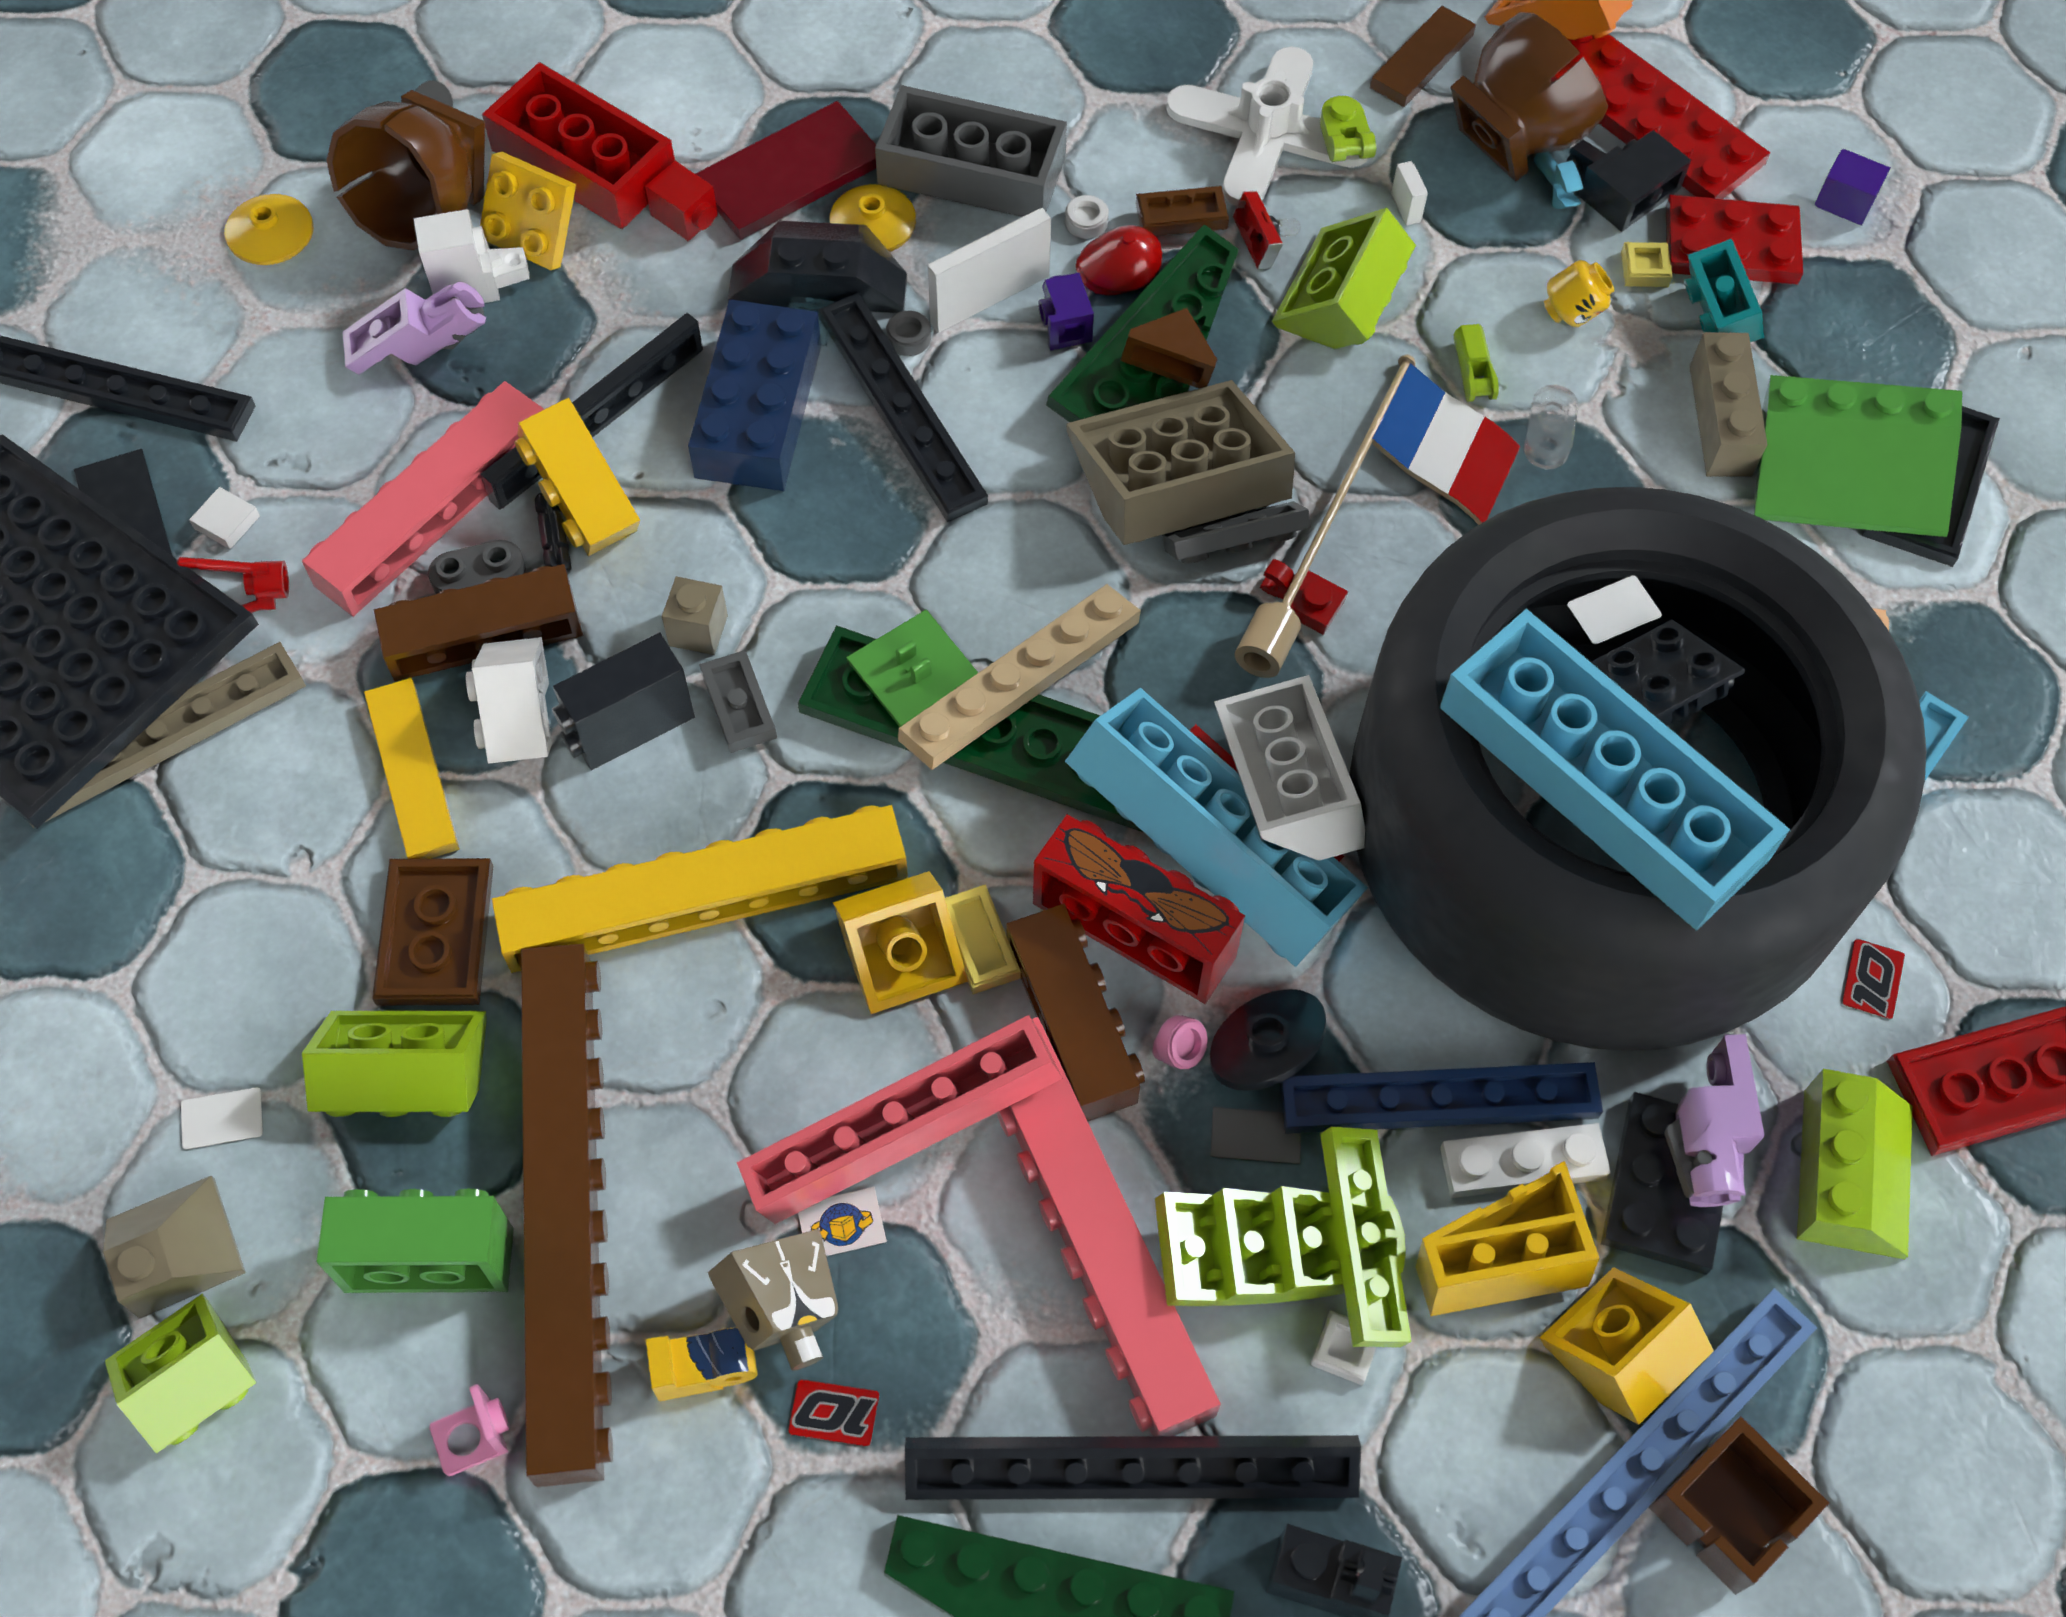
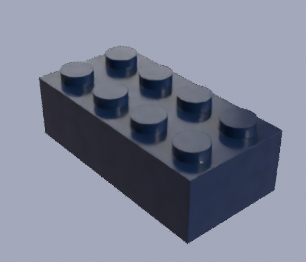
M729 299L688 444L695 479L778 491L785 490L822 346L818 312Z

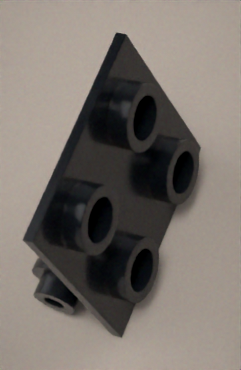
M1670 620L1591 661L1594 666L1666 726L1673 723V718L1681 721L1687 718L1689 713L1694 714L1714 700L1723 699L1728 695L1729 689L1733 687V679L1744 674L1743 667L1674 620Z

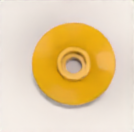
M869 184L855 187L842 194L831 209L830 223L867 225L886 249L891 252L904 245L912 236L916 226V213L913 204L902 192L888 186Z
M265 194L245 201L230 214L225 224L224 236L229 249L239 259L256 265H272L289 260L299 254L309 243L314 227L311 214L302 202L287 195Z

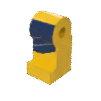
M726 1328L708 1334L670 1339L669 1336L646 1339L651 1386L659 1402L723 1390L727 1386L751 1381L758 1375L755 1352L747 1347L737 1328Z

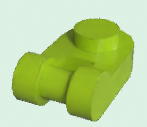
M1335 96L1325 101L1320 115V128L1330 161H1345L1346 156L1359 155L1360 159L1374 158L1376 155V139L1374 132L1369 129L1362 105L1354 98L1348 96Z

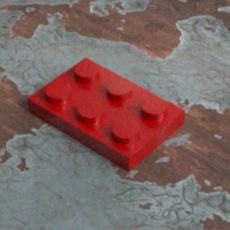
M1670 194L1666 204V243H1668L1672 274L1690 275L1689 254L1732 239L1750 281L1799 284L1803 276L1800 206Z

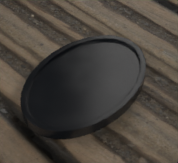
M1283 989L1260 995L1240 1006L1222 1023L1213 1038L1210 1048V1064L1215 1078L1221 1084L1231 1089L1253 1091L1271 1087L1296 1074L1315 1056L1323 1042L1326 1032V1013L1322 1003L1308 992L1296 989Z

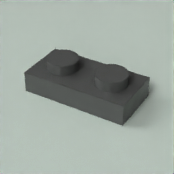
M746 650L699 664L730 753L777 739L774 723Z

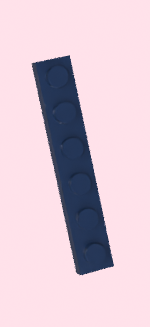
M1595 1062L1291 1076L1285 1081L1280 1082L1285 1134L1324 1132L1330 1127L1377 1130L1599 1119L1603 1113Z

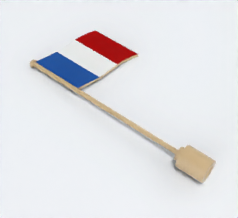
M1402 355L1398 359L1400 367L1282 603H1263L1258 606L1235 651V659L1247 672L1262 678H1272L1278 675L1301 629V622L1290 606L1371 444L1405 473L1455 503L1474 519L1478 525L1487 521L1520 449V445L1495 422L1443 391L1415 367V359L1411 355Z

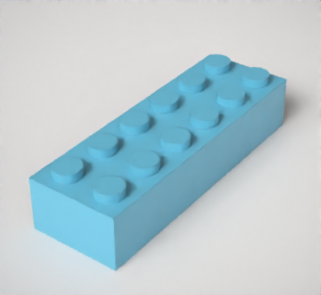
M1525 609L1450 676L1440 708L1696 931L1772 858L1790 831L1787 826L1528 609Z
M1139 688L1095 719L1065 760L1077 772L1079 778L1085 784L1095 788L1115 806V809L1123 818L1132 821L1148 835L1160 851L1170 855L1184 867L1198 885L1208 889L1214 895L1225 897L1233 902L1239 909V912L1246 915L1244 923L1248 924L1266 940L1270 948L1277 955L1286 958L1295 967L1329 933L1368 889L1365 884L1334 857L1318 861L1261 839L1239 774L1142 688Z

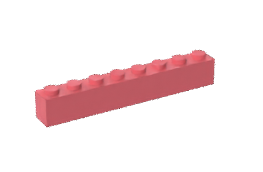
M1039 1017L1033 1018L1032 1020L1041 1032L1063 1079L996 1112L999 1122L1007 1137L1016 1135L1023 1151L1017 1154L1020 1168L1026 1181L1029 1184L1036 1181L1044 1199L1038 1201L1041 1214L1050 1231L1058 1229L1066 1247L1061 1249L1060 1253L1069 1276L1072 1280L1081 1278L1088 1293V1297L1082 1299L1083 1305L1093 1328L1097 1330L1103 1327L1112 1347L1105 1349L1110 1367L1118 1381L1124 1378L1127 1379L1135 1398L1128 1402L1138 1428L1141 1432L1149 1429L1152 1436L1177 1435L1215 1418L1221 1405L1175 1306H1167L1163 1280Z

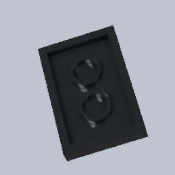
M1633 1092L1628 1102L1601 1245L1707 1275L1713 1269L1723 1206H1691L1689 1198L1684 1195L1676 1172L1677 1168L1664 1134L1666 1128L1676 1121L1678 1104Z

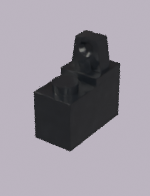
M1654 130L1638 141L1636 139L1631 140L1623 149L1616 146L1608 153H1604L1583 139L1571 147L1570 155L1567 158V162H1574L1582 182L1583 190H1580L1578 197L1621 232L1667 200L1670 194L1674 195L1682 187L1691 159Z
M1287 1524L1280 1535L1266 1593L1341 1617H1389L1403 1557L1346 1539L1341 1541Z

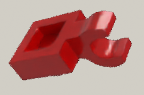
M1272 559L1263 574L1265 579L1260 585V589L1271 596L1283 600L1295 574L1285 563ZM1308 570L1290 607L1294 610L1301 624L1324 635L1344 604L1348 591Z

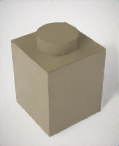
M676 576L662 613L668 645L715 655L728 617L722 585Z

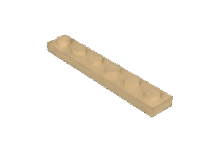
M1108 584L1104 585L899 728L898 741L933 770L1137 625L1141 610Z

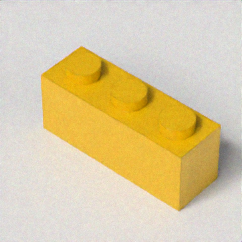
M569 397L518 423L517 436L519 439L514 441L516 449L527 466L532 464L536 466L543 480L538 482L540 490L551 507L558 505L567 520L562 523L563 529L575 548L582 545L589 557L638 530L640 518Z

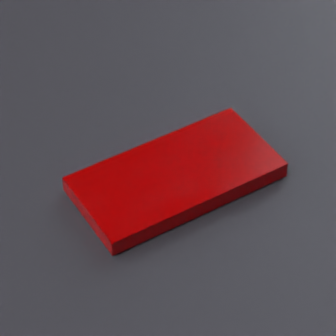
M2066 1006L1896 1053L1887 1060V1064L1905 1101L1913 1106L1912 1116L1931 1156L2066 1118Z

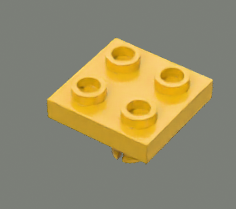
M504 152L492 154L480 222L487 242L502 249L523 247L526 260L549 270L560 268L576 184Z

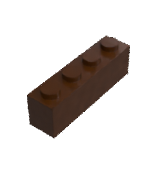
M565 564L553 567H538L528 573L507 578H492L482 584L461 589H446L436 595L411 601L400 600L391 603L389 606L374 609L383 658L394 682L470 664L472 660L477 658L485 643L542 637L544 646L583 636Z
M1061 904L1008 922L1006 925V937L1020 968L1021 981L1035 1016L1039 1017L1087 1121L1138 1104L1140 1084L1145 1083L1144 1072L1135 1053L1128 1055L1121 1040V1038L1126 1036L1122 1018L1116 1007L1111 1009L1107 1007L1102 995L1103 992L1107 991L1105 979L1097 962L1089 964L1083 949L1088 947V941L1078 918L1071 920L1065 904Z

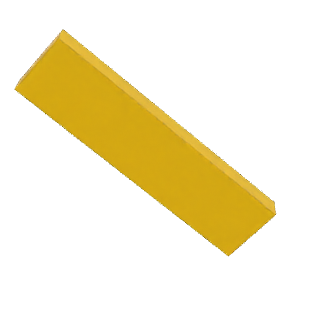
M412 678L364 691L407 858L431 859L460 850L417 690Z

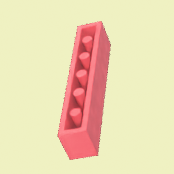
M506 381L493 392L484 395L475 408L460 421L450 425L440 439L426 451L420 452L405 470L393 480L386 482L370 501L358 511L352 512L335 532L311 549L309 554L302 560V563L313 586L354 617L487 496L480 474L516 447L514 441L519 439L517 436L518 423L544 409Z
M1027 1015L737 1162V1165L756 1211L774 1224H777L1063 1078L1041 1032L1031 1017Z

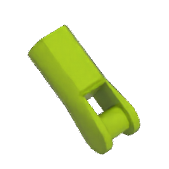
M1480 324L1461 325L1455 330L1453 340L1461 369L1465 399L1467 402H1472L1475 400V397L1488 396L1490 400H1495L1499 393L1498 377L1491 362L1483 327Z

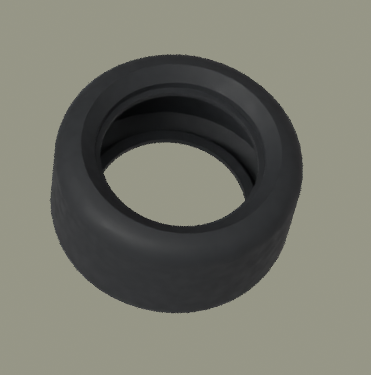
M1641 487L1591 488L1558 493L1529 501L1495 515L1474 527L1447 547L1424 571L1407 594L1387 630L1354 743L1349 772L1361 803L1365 824L1364 848L1356 850L1360 866L1374 900L1390 927L1407 949L1438 980L1457 995L1499 1020L1523 1031L1554 1041L1587 1048L1621 1051L1664 1049L1693 1044L1722 1035L1763 1015L1787 999L1803 985L1828 957L1882 888L1904 853L1919 812L1926 770L1927 749L1924 720L1916 687L1904 657L1891 634L1863 595L1839 570L1819 553L1790 533L1758 516L1698 495ZM1636 576L1661 612V617L1598 644H1593L1569 609L1568 602L1627 577ZM1525 609H1528L1590 662L1656 627L1674 620L1744 668V674L1733 679L1734 685L1729 689L1726 697L1714 700L1703 706L1701 710L1712 718L1734 741L1755 776L1762 795L1764 808L1787 826L1790 831L1772 858L1697 931L1632 874L1608 868L1582 858L1553 842L1537 830L1516 810L1501 791L1486 764L1479 741L1440 708L1451 674Z

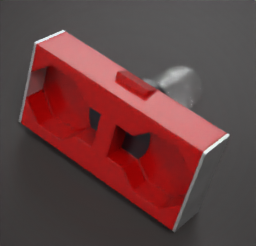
M1257 190L1243 191L1232 214L1257 269L1272 268L1283 246L1280 237L1295 236L1301 229L1300 222L1297 219H1275L1274 216L1269 215Z

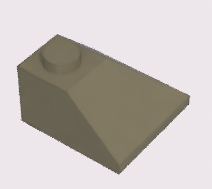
M212 1175L106 1219L103 1254L118 1302L139 1319L246 1273L216 1181Z

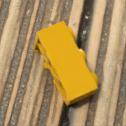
M1565 1161L1552 1167L1550 1172L1525 1186L1522 1183L1508 1191L1507 1196L1483 1209L1478 1207L1422 1238L1415 1267L1430 1316L1589 1287L1600 1258Z

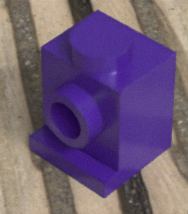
M1080 273L1064 276L1057 275L1045 279L1042 285L1044 299L1038 300V307L1042 324L1048 326L1047 344L1049 350L1052 351L1092 342L1094 312Z

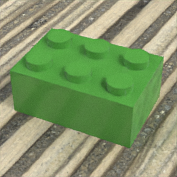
M352 1189L345 1191L344 1197H325L316 1263L344 1293L508 1292L514 1228L494 1196H489V1193L479 1189H460L455 1192V1196H434L432 1192L421 1189L402 1190L399 1196H378L373 1191Z

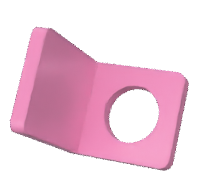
M478 1384L469 1387L474 1402L473 1406L430 1424V1432L443 1472L447 1476H453L508 1453L502 1433L510 1430V1426L503 1405L499 1398L491 1400ZM462 1424L476 1426L480 1432V1442L475 1451L465 1456L453 1454L448 1446L451 1432Z

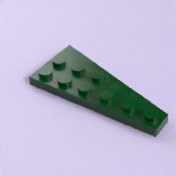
M1203 224L1049 394L1046 406L1068 422H1074L1188 392L1190 385L1120 361L1129 332L1132 328L1187 308L1207 340L1239 249Z
M897 1515L884 1569L885 1577L951 1617H1230L1235 1591L901 1515Z

